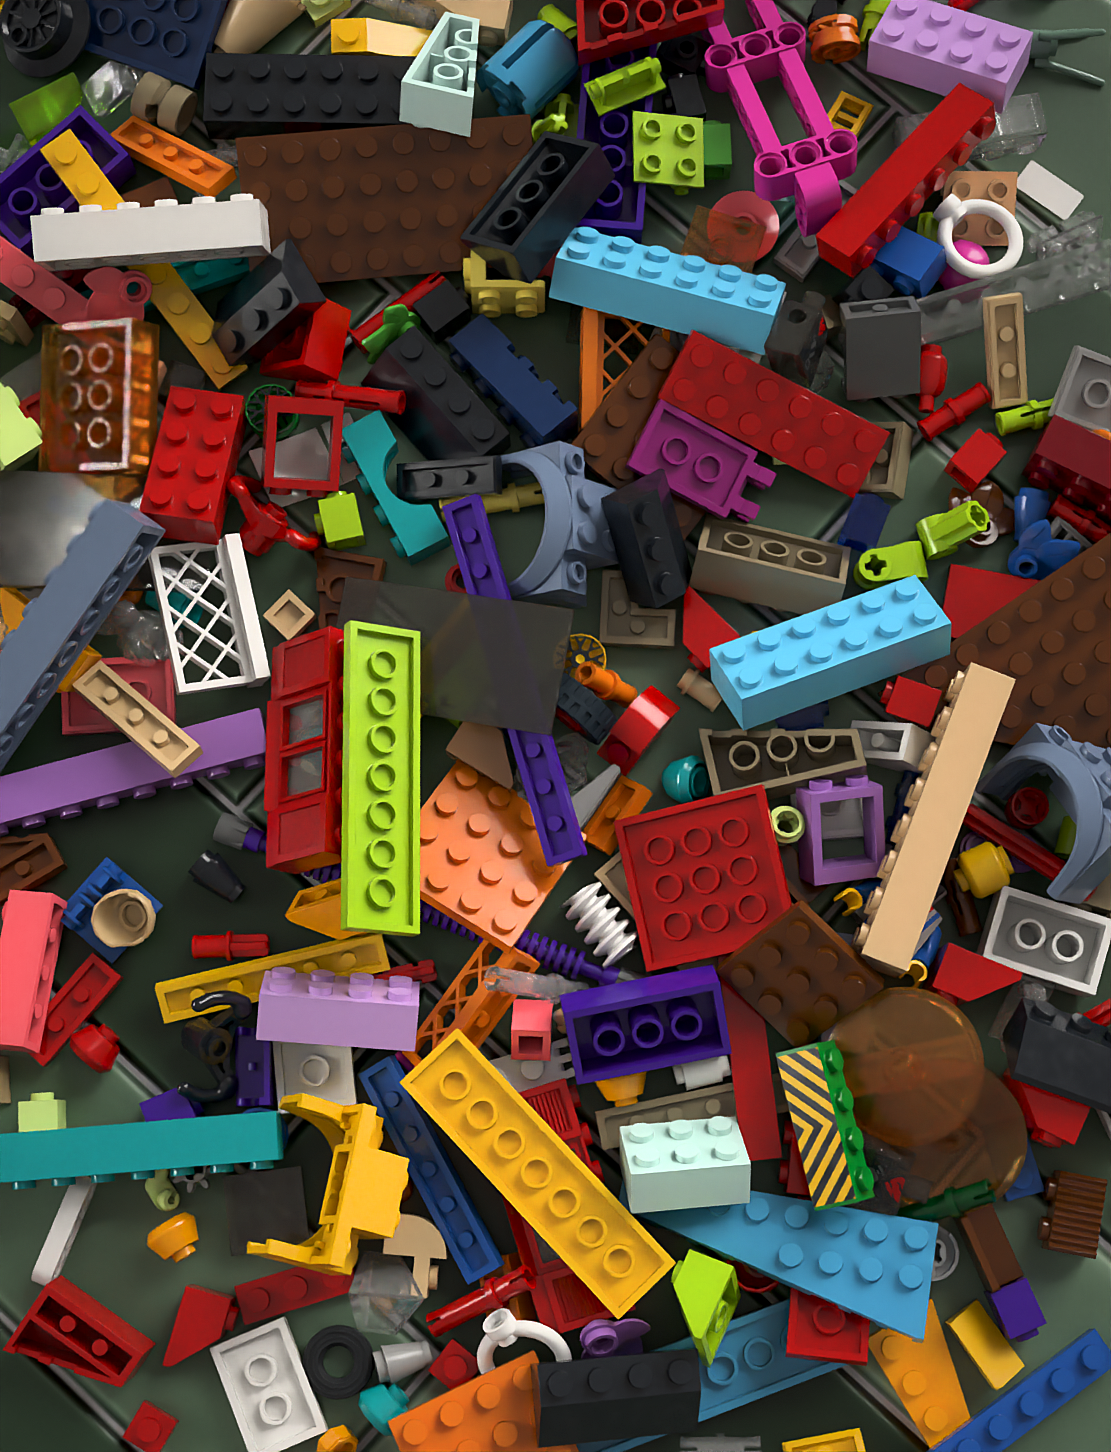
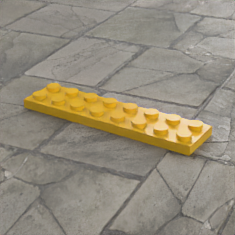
M458 1028L399 1082L618 1320L676 1264L670 1255Z

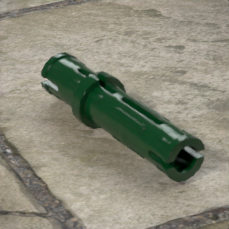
M984 1178L981 1181L957 1189L954 1186L945 1188L942 1194L898 1208L895 1213L889 1211L883 1214L928 1222H935L950 1216L957 1219L963 1217L965 1211L989 1203H995L996 1194L994 1188H988L992 1185L990 1180Z

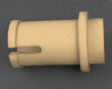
M688 668L677 684V687L682 690L681 694H689L709 708L711 712H714L723 698L715 685L699 675L700 670L693 671L691 668Z

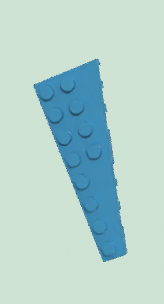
M622 1181L619 1202L631 1214L624 1181ZM751 1190L750 1203L631 1214L640 1221L659 1229L660 1227L686 1238V1241L697 1246L700 1244L722 1254V1257L733 1262L736 1260L756 1269L758 1273L807 1295H815L837 1305L843 1311L853 1312L876 1322V1325L886 1330L889 1328L912 1338L913 1342L923 1344L938 1223L842 1206L815 1211L812 1201Z

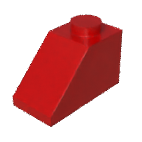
M689 586L684 594L683 644L691 651L687 658L703 673L707 668L710 670V648L741 638V636Z
M195 1284L187 1285L162 1365L171 1367L226 1336L227 1330L233 1331L240 1308L234 1307L237 1297Z

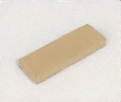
M1016 292L982 298L987 390L992 400L988 403V407L998 409L1026 404L1028 402L1023 296L1021 293Z

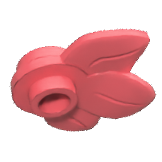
M101 266L85 275L83 278L84 282L94 291L86 305L85 317L88 321L104 323L116 320V324L123 335L133 332L141 325L144 319V304L152 294L151 281L143 272L134 269L121 272L113 266ZM131 282L138 283V289L134 293L127 292V286Z

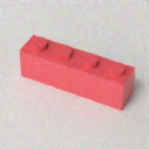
M10 890L8 901L3 906V927L0 937V1050L29 1053L40 1052L64 925L60 920L65 916L63 911L67 909L68 902L53 893Z

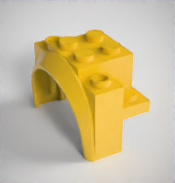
M305 1093L283 1096L278 1108L301 1117L316 1126L327 1139L333 1152L332 1164L318 1223L322 1227L311 1238L298 1245L274 1239H267L266 1245L248 1241L247 1254L257 1255L328 1275H351L352 1268L358 1259V1239L393 1238L394 1231L400 1222L399 1207L402 1192L408 1182L407 1168L409 1159L378 1150L383 1141L382 1126L384 1118L376 1116L377 1107L365 1103L343 1106Z

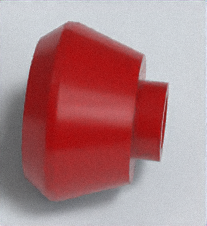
M104 1023L99 1028L91 1024L73 1033L70 1036L69 1046L82 1061L101 1074L112 1070L120 1051L119 1046L116 1044L120 1037Z

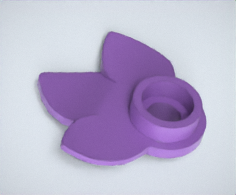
M634 1318L616 1322L604 1319L593 1320L580 1333V1341L584 1347L581 1358L643 1352V1346L640 1336L647 1333L651 1327L645 1321Z

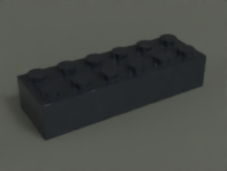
M206 53L203 122L209 139L235 140V138L411 124L399 121L401 81L417 56Z

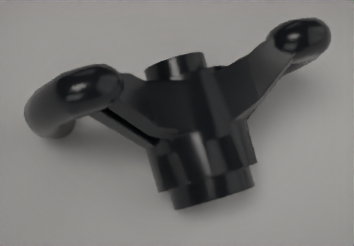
M220 990L206 993L192 1001L191 1007L195 1012H201L219 1005H230L231 1007L211 1020L205 1017H198V1019L190 1020L183 1027L181 1033L183 1048L205 1063L218 1085L213 1089H203L195 1087L186 1081L180 1082L177 1086V1093L192 1102L203 1104L219 1103L235 1095L239 1082L229 1066L230 1052L233 1047L232 1039L236 1027L252 1013V1004L249 997L236 991Z

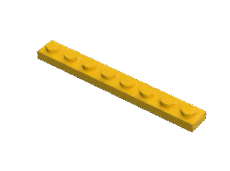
M70 128L40 149L43 157L80 206L101 205L102 210L117 209L116 204L124 202ZM171 263L126 266L128 270L134 269L143 272L150 279L152 284L150 300L219 391L248 371L247 365L229 366L212 336L214 321Z

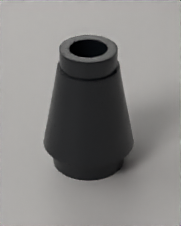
M209 849L202 854L188 871L194 877L193 882L224 900L226 899L230 904L246 887L240 882L241 880L218 852L213 854Z

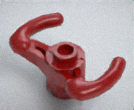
M244 475L230 477L226 485L227 489L238 499L246 518L239 528L242 547L245 550L260 557L263 553H268L276 542H286L295 549L302 551H314L321 545V535L318 536L316 531L310 532L308 537L295 529H287L289 525L285 518L287 513L282 507L272 501H269L267 504L257 503L250 492L257 493L261 490L260 481Z

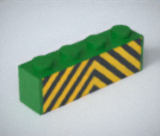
M835 1040L776 1053L815 1211L857 1203L875 1197L873 1193V1174L866 1165L863 1153L864 1139L860 1129L856 1126L852 1110L854 1100L851 1091L846 1087L842 1071L844 1061L840 1050L836 1047Z

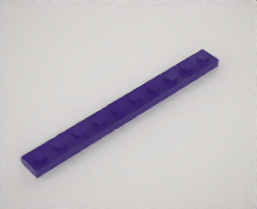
M475 493L445 505L442 509L548 867H555L588 854L481 496Z

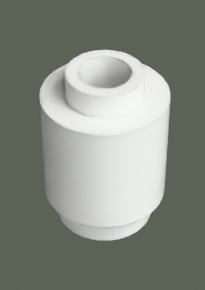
M727 1055L672 1066L677 1085L684 1083L687 1091L722 1082V1077L731 1075Z

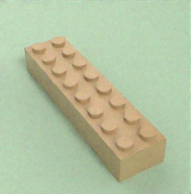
M971 662L964 672L958 670L955 678L951 679L943 700L949 702L948 707L944 706L941 714L937 715L930 735L936 737L935 742L931 741L928 749L924 750L917 770L923 772L921 778L918 777L915 784L910 786L904 801V806L909 807V811L907 814H903L901 820L898 819L890 841L896 843L894 850L890 849L888 855L884 856L877 873V877L882 878L880 887L876 886L875 890L870 892L863 913L869 915L866 924L862 923L861 927H857L850 947L876 971L897 978L908 970L1016 680L1014 678Z

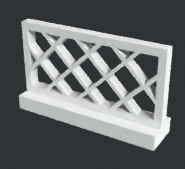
M240 533L225 535L219 540V545L192 542L155 547L148 558L177 695L247 685V688L262 686L271 675ZM214 550L217 566L212 573H209L193 561L199 552ZM193 553L190 556V558L186 557L184 554ZM173 556L183 563L184 566L178 575L173 578L161 569L159 557ZM187 568H190L206 580L197 594L178 581ZM218 571L220 575V580L215 577ZM164 581L170 585L167 590L165 589ZM209 583L220 589L224 594L225 601L219 609L200 597ZM173 587L192 600L183 614L169 606L167 596ZM195 603L214 615L205 630L186 617ZM225 607L227 608L228 616L223 613ZM172 617L177 620V623L174 625V627ZM217 619L231 627L233 637L227 645L208 633ZM181 623L200 636L191 650H188L176 641L175 631ZM203 639L222 651L212 666L194 654V651ZM233 643L235 645L236 652L230 648ZM179 653H181L183 656H185V658H184V660H183L182 662H181V660H180V655H179ZM225 654L239 663L241 676L229 678L216 669ZM188 660H191L207 672L201 682L185 683L182 668ZM211 675L217 678V680L207 681Z

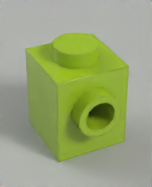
M336 491L327 494L326 499L318 500L320 513L314 514L318 536L325 534L329 549L340 551L367 545L355 493L347 494L346 491Z

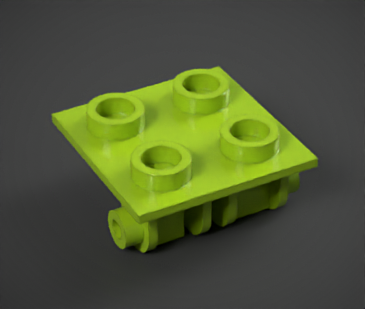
M633 111V182L670 185L676 195L688 194L689 188L703 189V118Z

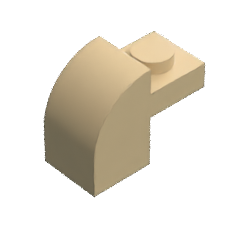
M400 1213V1222L394 1231L393 1238L384 1239L383 1254L414 1256L411 1297L428 1298L430 1289L437 1290L439 1266L432 1265V1258L447 1259L448 1246L437 1225L431 1220L420 1215Z

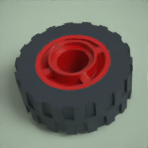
M554 668L538 687L542 703L564 725L594 745H599L618 721L617 717L596 695L560 669Z

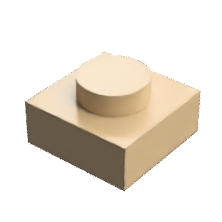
M289 589L263 614L264 619L287 641L297 638L317 618L316 614Z

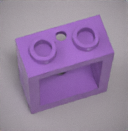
M856 774L845 776V782L832 783L830 779H815L809 781V786L797 787L796 807L803 815L805 822V831L798 839L800 878L816 886L877 877L879 867L885 856L883 786L868 780L867 775ZM862 798L864 854L823 859L820 803Z

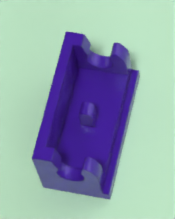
M236 1027L235 1030L236 1077L239 1082L236 1092V1107L275 1106L273 1041L256 1040L257 1028Z

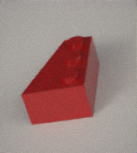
M60 1275L45 1285L2 1351L12 1354L16 1352L38 1359V1362L47 1365H59L74 1370L73 1373L121 1388L136 1375L156 1343Z

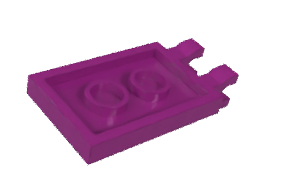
M662 399L657 401L625 468L642 477L658 469H664L670 492L720 519H725L730 511L733 516L745 523H748L749 520H755L761 508L759 505L740 497L747 482L760 490H764L765 487H771L777 475L775 472L754 463L758 454L757 451Z

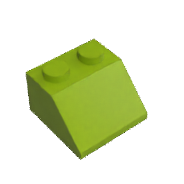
M689 1249L685 1260L677 1262L671 1282L673 1283L676 1298L678 1299L683 1318L701 1363L710 1368L740 1301L741 1294L734 1266Z

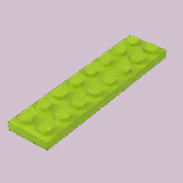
M350 620L344 624L341 930L414 937L420 934V632Z

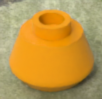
M647 1071L595 1081L606 1101H614L615 1107L627 1106L637 1103V1096L644 1093Z
M183 1212L162 1223L148 1234L147 1246L165 1261L173 1258L174 1262L178 1263L196 1252L193 1245L199 1241L195 1216Z

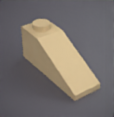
M412 0L438 19H441L445 12L480 19L478 44L482 46H504L507 42L513 0Z

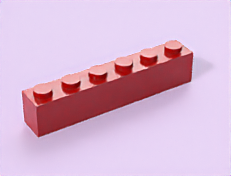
M958 83L815 235L819 257L852 278L862 268H867L873 262L876 253L886 242L889 243L896 238L900 227L910 217H914L920 212L928 197L945 185L948 176L956 167L965 164L972 150L982 140H987L991 136L996 126L994 102Z

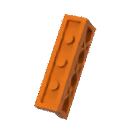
M484 939L417 1030L415 1052L402 1051V1054L416 1067L423 1060L417 1053L427 1040L432 1039L433 1051L456 1028L479 1049L540 966V963L531 955L514 946L509 954L503 952L495 964L489 965V954L495 945ZM478 977V988L473 995L466 997V986L472 978ZM455 1008L454 1021L449 1027L443 1028L444 1016L450 1009Z

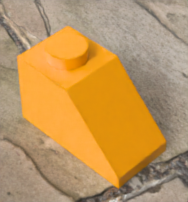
M341 878L298 891L285 914L286 918L293 923L338 940L351 936L361 937L367 934V932L341 930Z

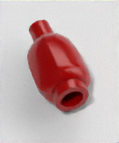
M921 345L920 393H915L920 398L919 412L933 413L934 399L941 395L945 389L948 363L942 354V347L939 345Z

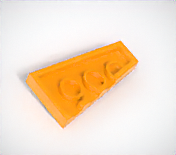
M929 1298L923 1344L913 1342L912 1338L889 1328L886 1330L881 1327L869 1335L868 1348L929 1449L970 1419L932 1298Z

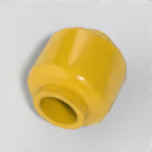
M984 842L959 854L957 858L959 869L953 871L962 892L970 889L973 896L979 899L1001 890L1003 886H1008L1010 884L1009 875L1014 874L1011 862L1003 847H995L991 842Z

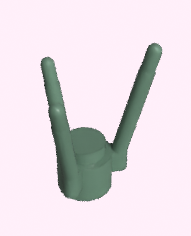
M1084 28L1055 31L1029 29V31L1033 32L1029 59H1035L1034 67L1047 68L1098 86L1105 85V81L1101 78L1048 60L1049 56H1056L1059 39L1103 36L1106 33L1105 29Z

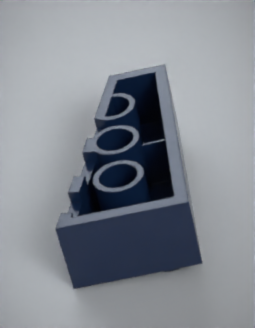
M483 313L448 340L451 353L448 357L460 373L468 372L475 380L472 382V385L477 393L484 400L490 397L498 407L496 413L508 427L513 424L522 435L519 438L527 449L556 441L566 442L578 432V408L570 400L563 405L558 395V388L549 379L541 383L538 380L539 375L534 364L526 356L520 355L516 358L513 355L515 347L512 342Z

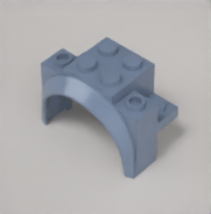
M562 441L500 456L502 457V470L511 472V478L519 479L530 475L536 476L545 502L544 530L536 555L528 568L517 579L507 584L514 609L519 610L547 603H554L573 609L587 607L586 570L619 563L601 498L618 489L585 479L584 449Z
M1035 723L1015 746L977 783L975 790L978 794L983 792L998 795L1002 800L1007 801L1023 782L1034 773L1039 772L1041 776H1046L1047 774L1050 776L1053 783L1049 788L1077 825L1073 850L1068 861L1046 891L1054 900L1080 904L1111 873V748L1105 749L1094 746L1089 742L1080 743L1072 741L1070 735L1057 725L1052 727Z

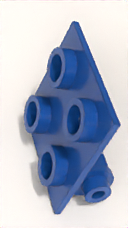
M106 857L67 901V909L63 911L65 916L60 921L69 929L74 930L113 964L128 946L111 948L95 935L91 923L94 905L104 895L119 889L138 890L150 899L155 914L164 905L112 860Z

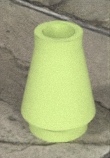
M779 806L771 812L778 846H785L788 843L795 842L803 835L805 822L799 810L791 806ZM778 828L784 829L787 833L780 831Z

